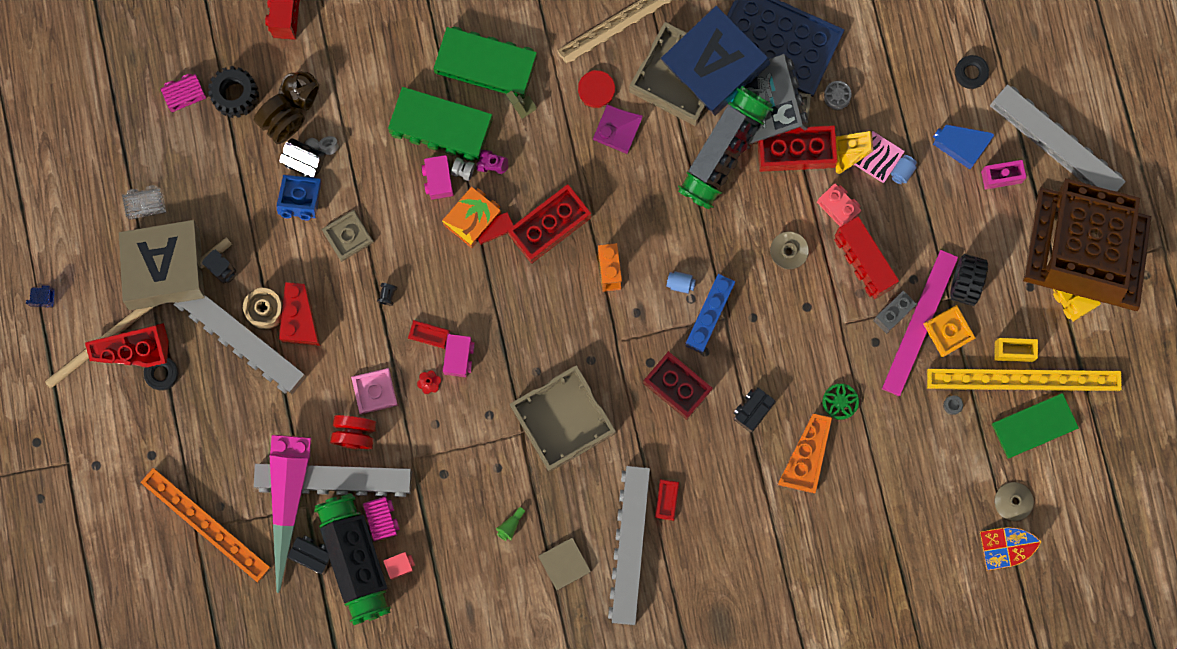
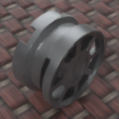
M842 81L831 82L826 87L824 94L826 105L833 110H842L848 106L851 98L850 87Z

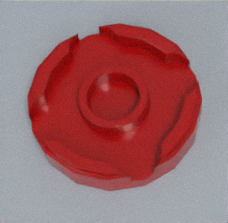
M594 70L581 77L578 83V94L585 105L591 108H601L612 101L615 95V84L607 73Z

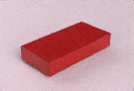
M508 212L496 216L477 238L480 245L508 234L507 230L513 226Z
M413 320L408 339L445 349L450 330Z
M660 479L655 518L674 521L679 482Z

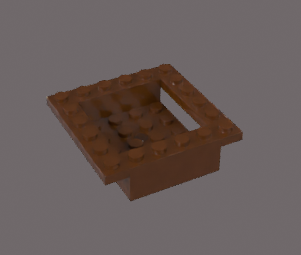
M1065 178L1059 192L1040 187L1037 195L1023 281L1138 312L1141 303L1152 216L1138 213L1139 197ZM1055 212H1058L1052 255L1047 265ZM1091 233L1098 234L1099 238L1093 237Z

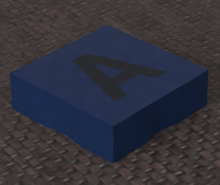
M717 6L661 57V60L670 71L694 92L696 97L714 116L728 102L735 98L738 93L737 88L740 89L741 86L744 87L751 83L770 65L768 57Z

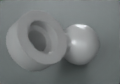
M332 136L325 137L320 142L315 138H309L305 142L306 145L317 150L320 149L326 155L334 154L339 148L337 139Z

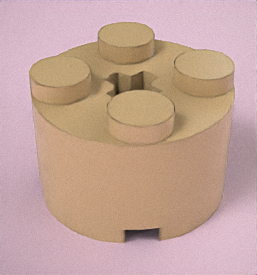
M257 288L246 296L243 302V312L248 321L255 327L271 329L277 327L281 322L283 301L273 290ZM266 305L268 309L262 312L260 309Z

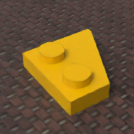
M872 132L836 136V173L844 172L873 152Z

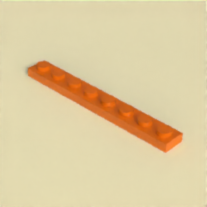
M152 468L140 482L257 583L270 570L271 567L155 468Z

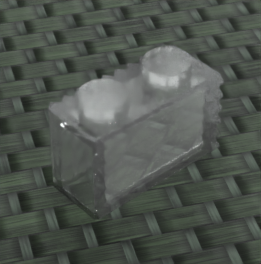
M156 185L147 186L146 190L142 191L131 189L127 191V194H122L125 215L129 220L167 212L163 190Z

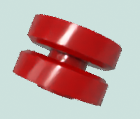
M334 416L333 426L343 431L331 433V444L351 449H373L374 439L363 433L370 434L375 432L376 421L353 416Z

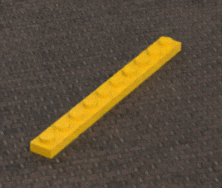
M927 369V389L1122 390L1121 371Z

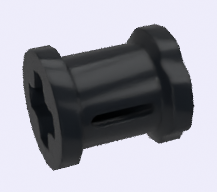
M381 283L382 289L377 302L393 306L394 292L398 287Z

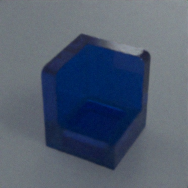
M42 285V288H31L30 300H26V304L30 307L53 308L55 289L49 285Z

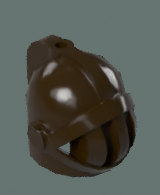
M308 72L289 73L283 78L278 94H283L291 102V107L307 111L315 101L320 84Z

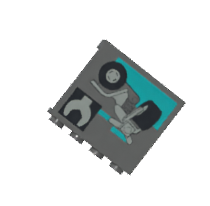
M784 54L769 59L770 65L751 83L744 86L773 104L771 108L774 109L768 112L763 120L764 125L759 123L756 134L748 141L747 149L751 148V143L799 127L803 130L808 129L806 124L809 122L808 116L802 109L804 101L797 90L799 82L797 77H794L792 71L795 69L792 59H789Z

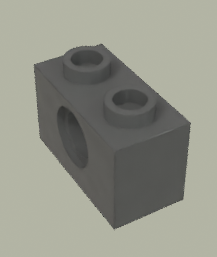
M902 291L873 321L887 334L917 304Z

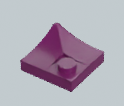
M607 105L592 140L627 154L643 116Z

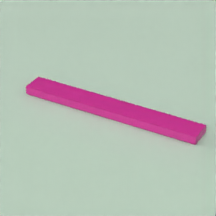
M943 250L939 251L884 381L883 390L896 396L901 395L927 333L923 323L933 318L957 262V256Z

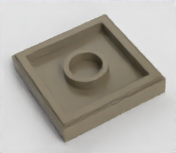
M354 210L321 229L341 262L374 243Z
M573 538L538 556L556 591L591 572Z

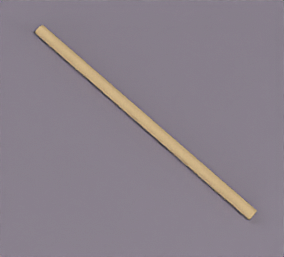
M227 237L201 257V269L205 267L202 264V260L212 250L216 249L221 254L232 245ZM153 307L134 310L100 338L122 333ZM87 349L45 381L49 388H53L89 359Z

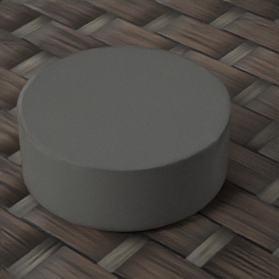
M957 395L948 396L944 400L943 408L946 413L956 415L962 411L963 401Z

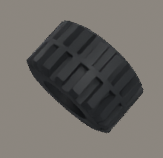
M230 66V70L226 67L222 68L223 72L217 71L216 78L213 76L211 78L212 84L208 86L210 89L208 91L210 100L216 109L225 116L228 115L230 118H233L236 115L237 118H240L243 113L246 116L249 114L247 112L249 109L253 111V104L258 103L257 97H259L257 84L249 72L243 71L240 67L236 69L234 66ZM240 84L244 86L243 94L238 99H224V92L230 85Z
M968 254L962 255L957 264L951 285V300L971 306L976 305L982 294L987 277L988 261L986 259Z

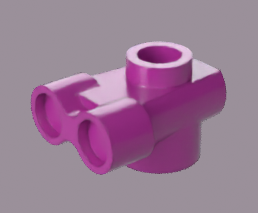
M482 150L476 169L480 172L492 170L503 174L508 170V159L495 155L492 151Z

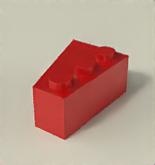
M285 282L279 339L282 343L321 346L308 288L305 284Z

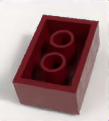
M669 351L643 380V384L686 420L691 417L713 390L710 385Z

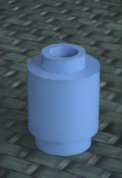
M908 155L900 158L891 172L892 180L898 184L907 183L916 169V160Z
M676 271L674 273L670 272L667 287L674 291L689 294L690 290H694L696 280L690 274Z

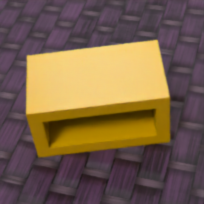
M998 338L995 341L996 361L1034 362L1038 359V339Z

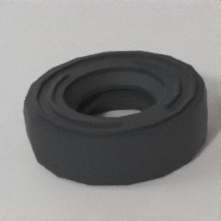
M977 55L963 57L955 68L957 82L967 89L981 87L989 76V67L986 61ZM970 65L977 67L979 70L978 77L974 79L968 78L965 74V68Z
M168 357L167 363L145 367L143 371L146 383L151 388L159 391L173 387L179 376L176 363ZM164 366L168 370V376L166 379L159 381L154 377V371L157 367Z

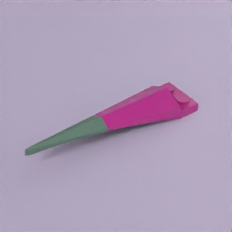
M274 434L271 437L270 474L277 593L281 590L294 524L310 460L311 437Z

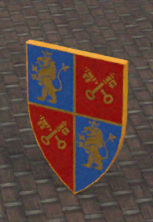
M1008 527L980 532L987 570L1006 568L1023 563L1036 552L1042 542L1033 534L1018 528Z

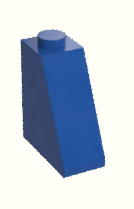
M945 125L943 130L939 128L934 134L933 138H935L933 145L968 169H971L994 137V134Z

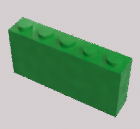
M452 26V28L446 27L433 69L434 73L440 76L504 94L513 91L516 97L520 95L524 99L537 60V52H534V49L530 47H516L517 45L512 42L502 43L494 37H481L479 33L472 31L467 33L459 27Z
M402 87L388 130L391 136L396 139H402L403 137L409 139V142L413 144H426L432 150H438L439 148L445 150V153L456 156L458 154L463 156L465 160L473 162L480 159V153L483 150L493 117L492 114Z

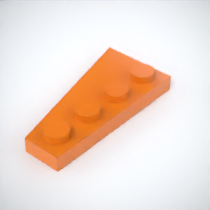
M812 414L777 485L813 494L816 493L832 418Z

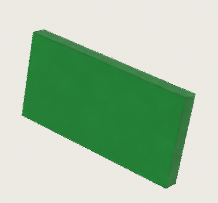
M1063 393L992 423V427L1007 459L1079 429Z

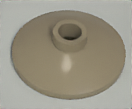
M795 232L779 234L775 237L770 247L773 261L784 269L800 267L806 261L809 252L806 240ZM786 249H791V250H792V254H791V255H787V254L785 253V250H786Z
M1010 482L998 489L994 503L997 512L1003 518L1010 521H1019L1031 513L1034 500L1032 493L1025 485ZM1014 497L1019 500L1017 505L1012 502Z

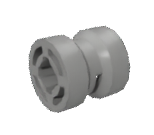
M457 157L454 161L451 175L455 177L461 176L464 180L470 181L475 163H467Z

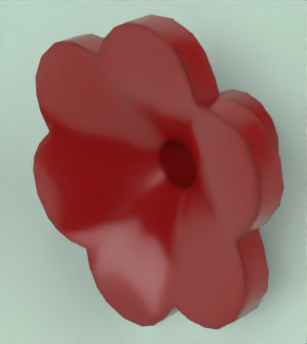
M434 371L422 372L419 375L420 380L417 382V386L422 389L424 394L435 393L439 390L438 385L441 383V378L436 376Z

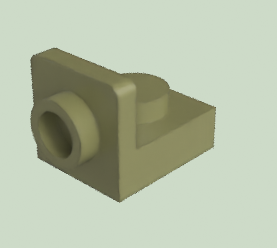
M513 91L506 94L522 119L537 109L530 96L522 99L520 95L516 97Z

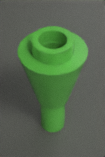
M519 507L513 516L496 528L498 531L497 535L504 541H507V539L512 540L519 520L525 513V510Z

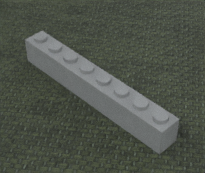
M1007 84L991 103L990 107L1081 182L1116 192L1126 182L1119 172L1111 170L1103 159H1098L1094 156L1090 148L1083 147L1075 136L1069 135L1059 123H1054L1050 120L1046 112L1039 111L1030 99L1022 97L1015 87H1010Z
M207 296L203 299L174 303V306L182 312L184 309L190 313L188 317L194 322L198 323L201 321L205 325L203 329L209 334L216 333L219 336L218 341L224 346L231 345L234 348L232 352L238 357H246L249 360L247 364L253 369H261L264 372L262 376L268 381H276L278 383L277 388L283 393L289 392L293 394L307 377Z
M255 464L254 488L259 489V492L271 493L270 464ZM308 466L302 494H309V491H317V494L328 495L329 491H336V495H347L348 492H356L357 496H367L368 493H375V496L386 497L387 493H395V497H406V494H411L412 470Z
M626 466V471L622 470L621 482H625L624 490H620L619 501L623 502V508L618 509L617 521H621V529L616 530V540H619V548H615L614 560H617V568H613L612 579L616 581L615 587H611L610 599H614L613 607H609L608 619H612V623L635 625L650 468Z

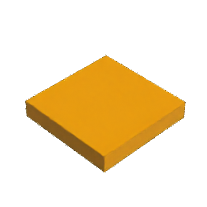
M957 305L923 323L941 357L948 355L975 339L973 332Z

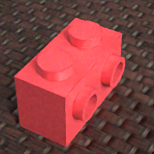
M835 183L818 199L817 203L841 227L856 218L862 210L860 209V204L855 199L851 200L846 195L847 191L841 185L837 186Z

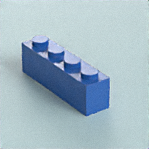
M720 274L717 275L686 341V347L703 354L735 281Z

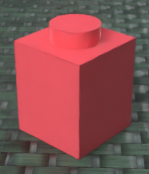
M406 552L384 560L391 580L414 571L413 566H415L413 557L412 555L408 556Z

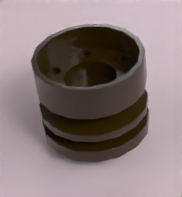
M277 94L270 98L254 116V122L263 131L268 130L267 135L276 144H281L291 138L305 120L304 115L298 113L299 111L296 107L291 108V102L283 94Z

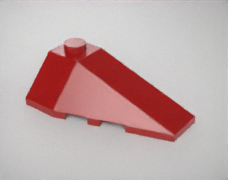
M164 323L85 342L89 361L138 365L141 367H151L167 363L169 341Z

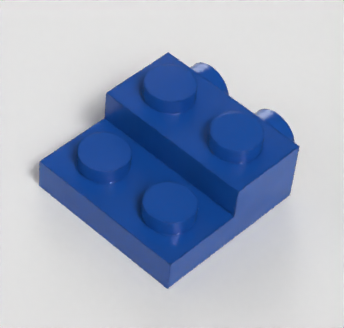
M283 175L276 205L278 214L286 219L292 216H298L305 221L316 218L321 179Z

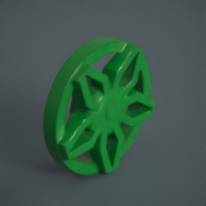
M835 384L824 393L822 404L825 412L830 417L844 420L850 418L857 411L859 398L851 386ZM840 387H842L843 394H839ZM837 388V389H836V395H835L834 393H829V392H830L832 389ZM845 388L850 390L853 394L845 395ZM827 396H833L834 398L830 400ZM848 397H855L851 401L848 400ZM826 401L833 403L830 410L826 406ZM855 402V407L852 411L851 406H849L848 404H852ZM833 407L837 409L834 413H832ZM846 407L849 409L850 414L844 410ZM841 410L846 416H836V414Z

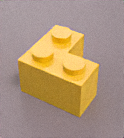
M1053 289L1054 298L1058 303L1061 302L1064 307V314L1073 322L1101 305L1099 301Z

